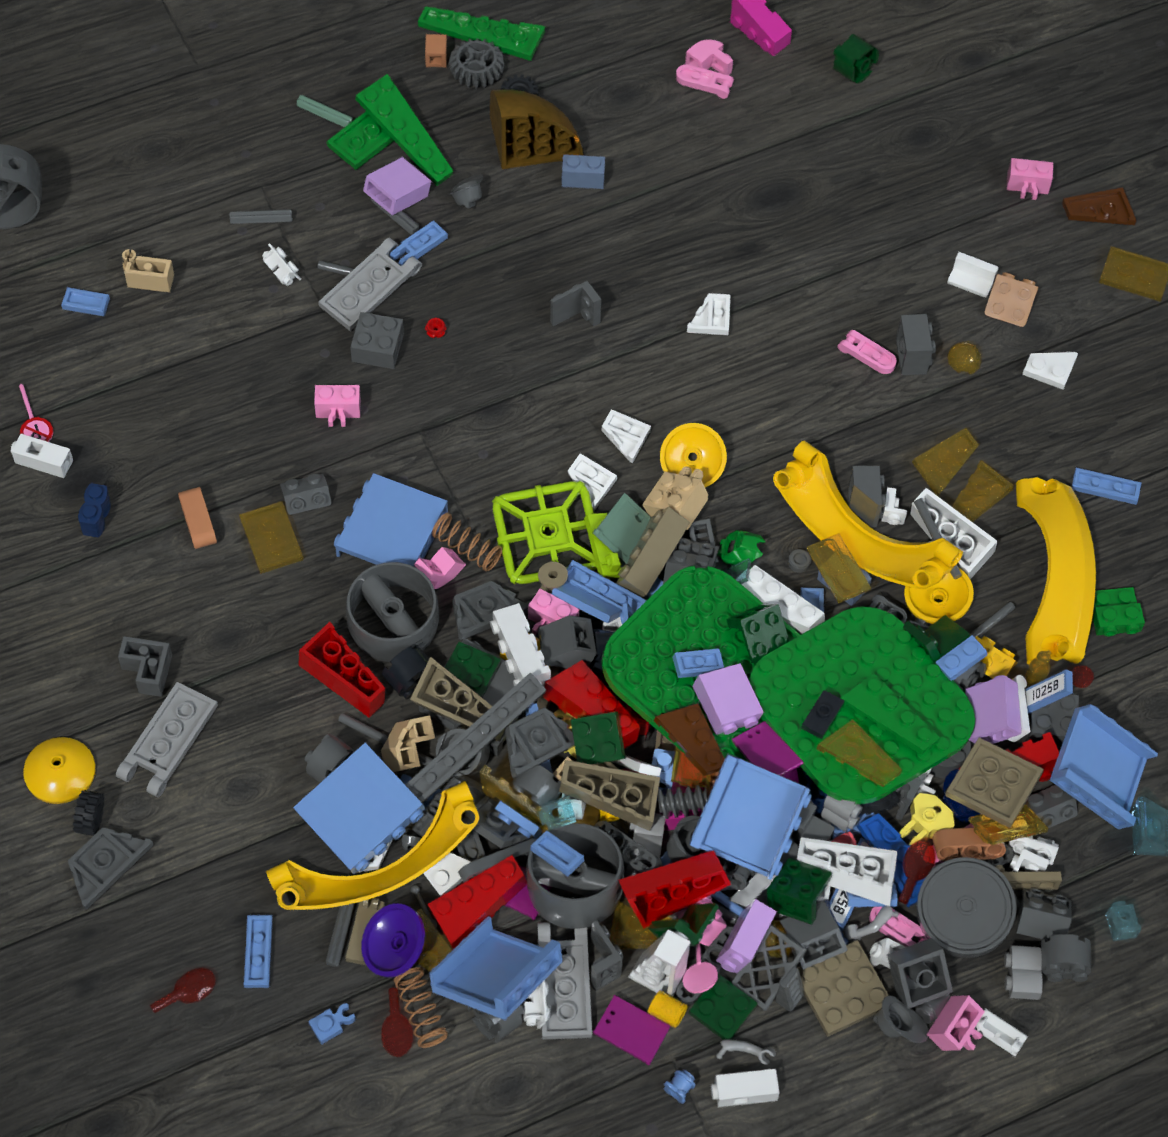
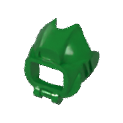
M736 530L731 532L726 539H721L718 556L722 558L724 563L731 564L737 570L747 573L752 568L750 564L763 555L758 549L757 543H765L766 541L759 534ZM735 541L732 552L728 553L730 542Z

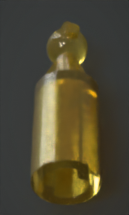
M1051 651L1039 652L1037 657L1030 662L1025 675L1027 682L1025 689L1047 679L1050 672Z

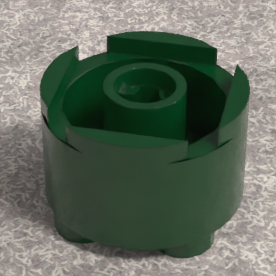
M852 34L842 45H838L833 53L835 56L833 69L848 80L857 84L861 83L872 73L870 68L872 64H877L879 51L859 36Z

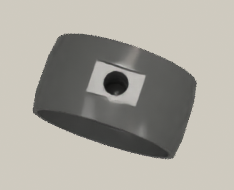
M0 144V229H10L30 222L38 214L42 199V177L39 164L32 155L20 148ZM18 184L25 187L21 191L12 193Z
M399 562L381 563L366 569L354 580L348 592L346 616L349 632L356 645L365 654L377 660L390 662L404 649L410 646L415 649V645H418L424 651L432 642L439 623L438 598L431 581L417 568ZM388 587L408 588L419 593L427 600L432 608V612L421 628L416 625L404 609L403 602L395 597ZM363 598L366 599L394 638L377 637L368 633L357 624L353 615ZM391 610L397 611L394 614L388 613Z
M564 824L548 830L580 854L590 855L602 860L615 874L587 867L583 862L567 877L530 850L526 866L527 889L533 907L545 920L564 928L580 929L591 927L592 922L595 920L601 923L618 907L623 893L619 880L624 878V863L618 845L606 832L587 824ZM540 884L587 897L580 899L559 897L545 890Z

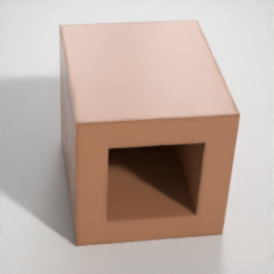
M426 34V67H446V35Z

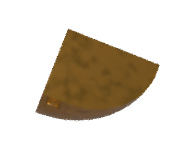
M491 91L490 119L502 169L563 161V155L583 156L581 142L574 126L554 104L542 97L524 91Z

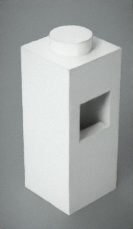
M20 434L18 440L14 441L11 446V453L16 464L61 478H65L73 462L69 448L24 434Z
M776 1069L716 1075L714 1084H711L712 1099H717L718 1107L777 1101L779 1087Z

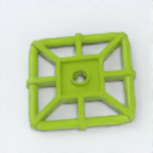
M570 481L543 487L536 485L532 489L495 496L492 500L493 515L498 533L497 543L502 547L504 564L511 583L516 585L517 583L528 584L538 582V572L522 575L533 558L550 554L551 561L559 563L557 553L569 550L590 561V563L581 565L592 571L597 570L593 553L576 544L572 535V531L587 529L585 520L570 523L567 510L580 494L585 516L587 514H594L590 494L584 482ZM573 490L562 506L546 509L543 495ZM536 497L540 510L525 513L509 502ZM501 509L522 520L524 532L507 535ZM545 527H549L550 530H554V533H551V536H547L542 532L545 531ZM527 540L529 553L515 571L509 544Z

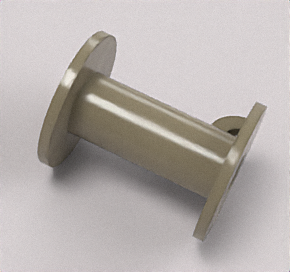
M558 562L544 564L538 572V579L542 584L540 589L552 594L553 588H559L564 585L568 579L566 567Z

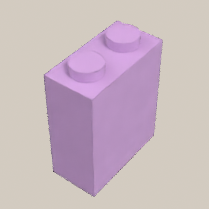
M402 157L368 174L363 191L387 212L394 215L428 197L431 180Z
M741 663L701 674L693 684L696 695L715 735L721 733L725 735L731 734L744 726L745 728H751L758 724V720L764 713Z
M999 675L992 680L976 683L973 687L965 689V694L972 704L975 715L974 729L969 739L971 742L976 743L978 738L994 744L1021 734L1018 683L1005 675Z
M755 899L741 912L716 960L721 964L722 968L729 972L738 973L752 961L777 911Z

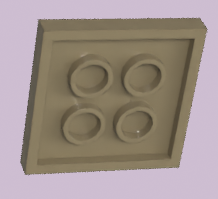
M978 738L947 789L946 796L1011 829L1043 774L1044 769Z
M858 940L846 945L848 951L804 970L800 967L797 968L800 973L804 996L827 1037L875 1015L882 1008L883 999L889 996Z

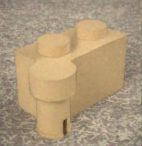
M129 249L122 253L124 260L123 270L128 287L170 292L174 278L171 260L137 256L136 258L135 251L131 250L130 254Z

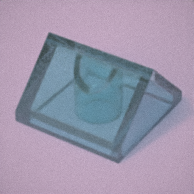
M1140 796L1132 809V815L1136 817L1135 824L1132 826L1134 854L1168 856V810L1146 797Z

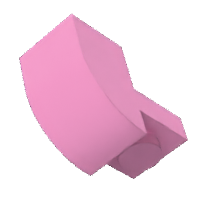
M703 40L686 51L685 64L707 70L713 67L719 73L730 75L732 73L733 60L728 54L723 53L722 43L715 40Z
M441 547L431 560L419 558L414 566L429 578L434 589H438L454 579L466 564L452 549Z

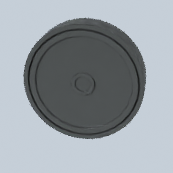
M968 857L955 858L938 865L923 881L917 899V918L926 938H932L943 948L945 953L962 958L979 957L996 949L1008 936L1015 920L1016 899L1009 881L996 867L980 859Z

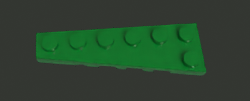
M426 6L418 19L419 27L467 42L469 39L475 41L478 38L479 41H483L486 38L487 43L493 42L494 47L499 46L500 52L529 61L532 60L545 33V26L523 22H520L519 25L509 23V20L505 19L500 21L489 20V17L486 16L476 18L470 17L468 13Z
M387 74L356 95L355 100L436 186L453 175L452 168Z

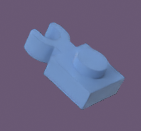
M347 1003L342 1004L335 1014L328 1009L308 1021L321 1045L343 1032L340 1025H349L356 1020L354 1014L349 1017L343 1016V1013L349 1010Z

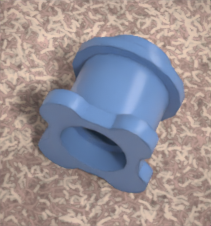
M676 1070L674 1073L675 1077L671 1082L666 1081L664 1083V1090L683 1104L686 1101L684 1098L687 1092L695 1087L693 1082L695 1078L686 1070H682V1072Z

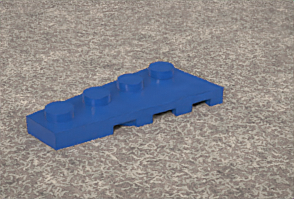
M879 813L859 823L857 828L869 847L897 851L893 883H895L896 890L908 908L916 904L921 885L933 866L928 862L926 863L911 845L908 846L900 838L901 835Z

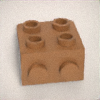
M1005 272L1002 275L997 274L985 309V315L1024 327L1038 291V286H1035L1036 282L1023 279V281L1015 280L1014 275Z

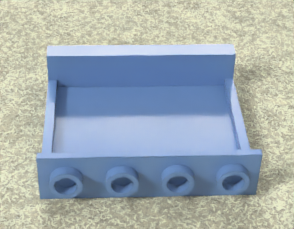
M373 473L370 481L366 480L364 483L362 496L355 500L353 513L351 516L346 517L343 525L344 530L335 538L336 555L340 557L342 552L376 565L387 562H399L415 567L414 564L419 558H425L434 540L432 531L435 523L444 513L448 512L447 500Z
M1089 704L1075 708L1050 781L1115 828L1134 826L1136 817L1129 813L1146 761L1147 759L1157 757L1158 753L1152 750L1148 744L1141 742L1133 736L1132 732L1118 725L1114 719L1103 714L1098 707Z
M366 743L293 807L353 874L357 871L359 873L364 871L370 864L369 860L375 855H381L388 848L387 844L393 838L395 840L400 838L406 831L405 827L411 822L416 823L424 815L423 811L425 810L424 805Z
M727 753L689 844L692 847L701 848L708 852L714 850L717 856L772 880L773 875L778 876L783 862L780 861L783 852L787 853L790 849L792 840L789 837L792 830L797 831L801 823L802 817L799 816L802 807L807 808L812 796L808 794L810 789Z
M488 916L429 973L432 992L506 1020L563 962L560 942L551 940L542 948L493 930L491 917Z

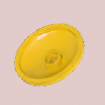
M699 423L684 424L672 430L664 439L660 450V463L663 472L679 474L685 466L691 468L692 473L695 469H700L703 471L702 483L705 488L713 484L721 476L727 460L725 444L718 433L712 428ZM690 453L696 454L697 458L695 461L689 460L688 455Z
M959 568L962 576L958 579H953L951 573H948L942 577L939 583L925 590L905 586L904 597L906 605L913 615L927 623L934 624L945 615L956 621L963 617L972 605L974 593L970 578ZM941 599L942 602H936L935 600Z
M56 737L40 743L30 752L24 764L23 775L27 788L36 798L47 803L62 804L79 798L82 790L89 789L95 777L96 766L92 753L83 743L68 737ZM56 761L61 762L58 766L53 765Z

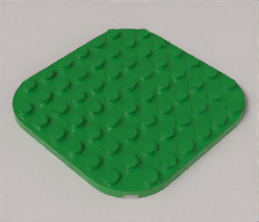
M690 566L679 570L623 623L608 640L602 655V670L608 685L618 697L672 743L673 741L668 737L667 731L654 722L655 717L698 704L724 759L728 753L748 762L732 742V739L751 728H745L744 726L731 734L725 735L721 733L715 735L693 688V684L698 676L678 678L673 655L678 652L719 649L724 668L741 663L748 680H750L752 670L756 664L750 661L742 631L736 628H729L726 619L759 606L763 602L732 576L717 568L709 566L707 568H695V566ZM784 621L789 641L800 636L796 630ZM760 718L757 725L764 721ZM677 742L673 743L685 754V751L677 744Z
M872 607L847 609L768 653L756 663L749 680L764 712L760 718L803 760L804 763L801 767L812 781L828 796L838 801L842 799L853 801L855 804H867L878 801L953 756L968 743L975 724L974 710L966 694L954 680L950 681L941 671L940 667L931 660L929 654H926V648L924 646L920 647L914 641L915 639L903 628L904 623L893 614ZM875 673L940 737V740L935 746L921 755L897 740L896 736L888 730L883 731L876 727L877 724L869 718H862L857 715L856 710L848 705L841 708L823 739L801 729V726L823 690L840 698Z

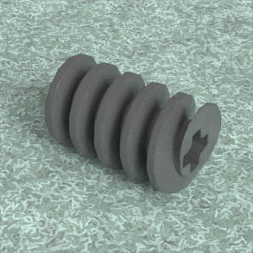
M696 785L695 792H692L690 786H687L685 793L682 792L680 787H677L676 794H673L671 789L668 788L666 795H663L661 789H658L660 814L663 813L666 819H669L671 811L675 818H679L681 810L684 816L688 817L690 809L697 816L700 808L703 811L708 799L706 786L705 790L702 791L700 786Z

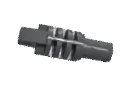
M451 777L448 784L442 791L450 787H453L461 782L456 778ZM442 791L433 796V800H430L429 805L423 811L424 815L416 822L412 829L421 837L425 835L437 813Z

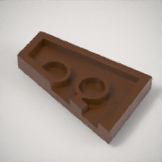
M1123 187L1063 198L1062 205L1068 220L1135 225L1136 218Z
M698 704L655 717L654 722L667 731L668 737L673 743L677 742L685 751V756L703 776L720 771L725 759Z

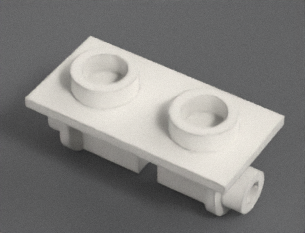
M269 243L268 245L271 250L263 253V261L272 271L279 266L274 274L280 282L289 286L292 284L294 277L301 280L296 273L299 269L291 261L287 262L285 260L287 256L279 246L275 248Z
M1019 829L1017 831L1012 830L1008 843L1013 853L1020 855L1022 850L1026 849L1049 860L1050 865H1053L1059 849V844H1055L1054 840L1051 841L1038 837L1036 840L1033 839L1032 834L1022 832Z
M545 980L526 998L532 999V1002L523 1003L524 1021H526L528 1026L537 1024V1029H540L550 1016L549 1006L546 1005L548 983Z
M985 1008V1012L974 1030H977V1032H980L1016 1056L1028 1036Z

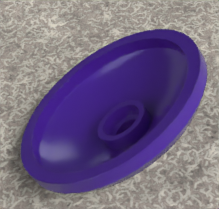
M390 904L381 908L372 916L363 933L361 950L365 964L373 973L382 977H396L408 971L415 964L421 954L425 939L424 925L419 914L407 905Z

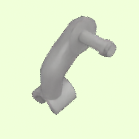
M884 906L869 925L860 929L855 924L846 926L844 928L845 936L848 940L859 941L861 937L880 930L892 916L898 917L899 913L893 911L890 906Z
M725 1039L720 1042L723 1048L717 1053L716 1057L721 1059L727 1050L742 1051L758 1056L763 1064H769L770 1061L765 1057V1052L773 1057L776 1055V1052L771 1047L762 1049L749 1042Z

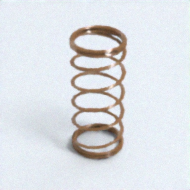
M449 512L444 513L435 523L432 536L438 538L440 542L448 540L450 548L458 546L457 549L460 555L467 553L469 561L477 559L478 567H483L485 571L491 570L502 554V547L498 545L492 548L486 556L483 565H479V558L489 547L491 540L488 539L484 543L476 558L470 559L469 552L479 541L481 533H478L473 538L469 549L461 553L459 551L460 544L469 535L471 527L466 528L457 545L451 546L450 538L459 529L461 520L457 521L453 526L449 537L441 540L440 536L444 534L452 520V514ZM441 524L438 534H436V531L439 525Z
M414 967L396 976L394 982L398 989L403 990L400 999L407 1002L404 1008L405 1011L412 1014L409 1023L417 1026L413 1032L416 1037H419L417 1044L421 1048H427L444 1041L448 1037V1033L445 1027H441L423 1036L416 1034V1030L420 1026L434 1023L440 1020L441 1016H432L420 1024L412 1023L411 1019L415 1014L430 1011L437 1006L436 1003H431L419 1008L415 1012L407 1010L410 1002L423 1000L432 994L431 991H426L410 1000L403 999L402 995L406 990L419 988L428 982L426 979L419 980L424 975V970L420 967ZM420 972L411 979L400 981L407 974ZM424 982V983H422V984H420V985L411 987V986H413V985H415V984H417V983ZM410 984V985L407 986L406 988H401V987H399V986H404V985ZM433 1006V1007L428 1008V1009H426V1010H422V1009H424V1008H426V1007ZM439 1034H444L443 1036L434 1041L428 1043H421L430 1037Z

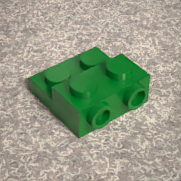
M1133 587L1095 591L1092 618L1097 636L1104 635L1110 637L1119 633L1136 634L1142 631L1145 621L1141 605L1137 603Z

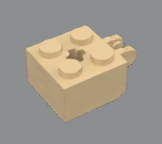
M685 466L679 474L664 472L642 504L647 514L652 517L658 510L662 511L670 507L690 522L686 529L688 530L708 500V493L702 483L703 471L695 469L692 473L691 468Z

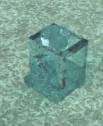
M569 795L541 804L542 810L538 811L542 825L547 824L548 830L576 822V816ZM558 808L561 810V814L554 816L552 810Z
M1125 901L1113 903L1106 913L1113 941L1137 938L1141 931V925L1138 924L1133 904L1126 905Z

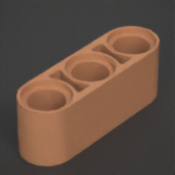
M197 487L178 492L194 548L198 549L216 544L215 533L201 488Z
M997 827L943 829L937 831L932 837L937 858L943 862L964 857L980 860L997 859L1006 852L1001 831Z

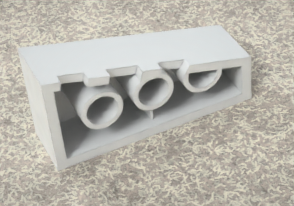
M925 488L915 500L922 498L941 536L963 551L962 558L957 566L971 579L996 550L997 540L929 489ZM913 502L911 516L933 541Z
M756 565L738 581L761 602L779 604L783 620L800 635L825 622L824 612Z
M520 604L493 611V620L490 621L493 634H498L499 636L498 646L501 654L505 653L508 659L505 660L509 674H514V687L530 672L544 687L545 682L551 679V671L548 665L545 666L542 651H538L534 634H528L530 631L529 623Z
M801 837L797 860L832 872V878L828 882V886L890 906L897 851Z
M667 930L641 954L628 977L656 993L662 990L667 995L669 994V996L673 997L686 972L690 941L680 932Z

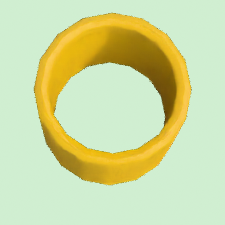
M659 990L649 1006L648 1014L650 1013V1015L667 1023V1025L677 1028L686 1013L688 1005Z

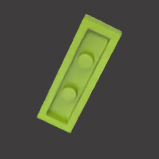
M608 513L587 514L584 520L598 574L607 579L619 578L618 573L622 567L618 553H613L593 534L594 529L599 526Z

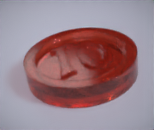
M1079 665L1071 671L1073 673V685L1079 688H1086L1091 685L1094 675L1090 668Z

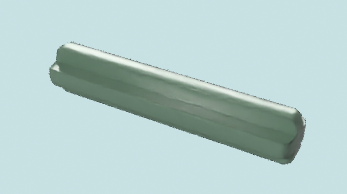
M300 95L297 99L298 107L338 125L346 127L353 122L352 117L304 95Z

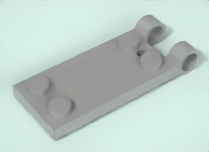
M387 238L319 301V307L351 331L357 326L360 312L371 313L410 276L416 275L421 269L422 263L412 256L402 266L397 264L390 258V254L399 244L391 238Z
M176 682L133 748L119 765L116 777L129 782L139 765L155 773L148 783L146 791L157 798L160 797L166 788L168 780L217 708V701ZM151 760H156L154 764L150 763Z
M550 922L538 923V946L544 948L551 941ZM587 928L574 929L575 940L558 941L560 942L561 950H565L567 953L562 955L563 962L545 979V982L548 983L546 1005L549 1006L550 1016L542 1026V1040L592 1038Z

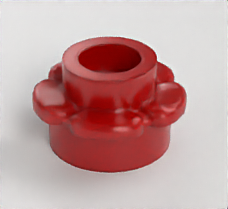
M432 318L427 322L425 330L429 337L440 338L445 334L446 325L441 319Z

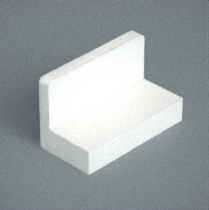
M959 252L947 283L986 298L996 279L999 267Z

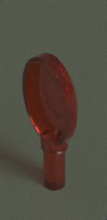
M927 841L915 842L905 853L903 870L908 878L899 897V902L903 904H908L916 882L926 878L934 866L935 851L933 846Z
M206 968L188 971L177 980L173 992L150 1004L153 1013L155 1014L177 1000L182 1003H194L204 999L215 987L214 973Z
M398 988L388 989L390 1015L382 1025L381 1040L385 1050L391 1056L401 1057L407 1054L412 1046L413 1029L409 1020L400 1014Z

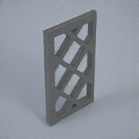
M770 924L752 959L753 961L758 952H763L766 966L753 968L752 961L749 962L738 972L732 984L755 1000L764 1011H767L777 996L779 984L791 968L797 966L807 949ZM773 932L778 936L780 945L767 947L766 940ZM793 947L799 951L793 962H788L785 948ZM781 949L783 963L770 965L768 951ZM784 967V976L779 983H774L771 969ZM767 970L769 984L756 986L754 972ZM744 973L750 974L752 987L744 988L738 983ZM770 988L771 995L765 1003L759 999L757 990Z

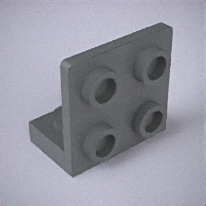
M588 281L576 284L570 290L559 293L551 299L550 323L552 326L580 312L584 320L589 321L593 327L600 324L601 298Z
M597 920L592 922L591 940L601 954V957L594 961L591 968V984L595 991L621 977L623 954L617 945L613 946L609 940L610 934L604 925L600 926Z

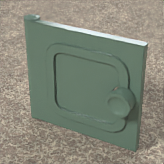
M624 493L599 526L594 529L593 534L613 553H618V557L627 564L630 553L636 547L651 517Z

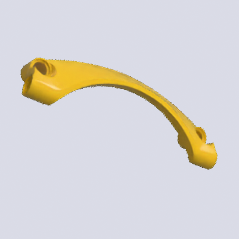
M806 441L800 442L795 448L793 457L796 459L788 462L786 468L775 472L773 476V482L784 499L814 535L832 551H837L841 555L847 556L855 566L877 577L904 586L925 590L939 583L942 577L950 573L962 558L963 551L943 537L929 542L910 543L889 538L869 527L844 501L834 482L826 456Z
M1038 477L1021 479L1015 484L1017 507L1029 512L1039 524L1045 538L1048 555L1047 580L1044 594L1037 614L1025 638L1027 664L1033 667L1044 666L1047 664L1048 658L1055 661L1064 659L1077 664L1082 661L1085 655L1095 599V554L1088 522L1071 486L1056 479L1048 481Z
M466 781L442 791L437 813L425 835L406 855L382 869L362 875L333 876L308 870L288 860L266 870L268 879L273 889L276 890L278 904L288 910L343 906L383 895L417 878L447 856L479 822V814ZM467 810L475 814V821L469 825L464 824L461 820L463 812ZM287 891L293 892L296 896V901L292 905H287L283 901V895Z

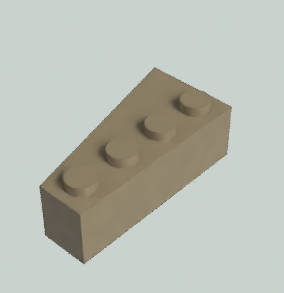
M670 507L662 511L658 510L650 518L636 547L630 553L627 564L619 571L618 575L620 577L616 584L640 597L646 596L690 522Z
M431 657L410 699L415 704L466 727H470L492 707V705ZM505 729L494 740L500 742Z
M565 760L559 792L650 831L654 821L660 777Z

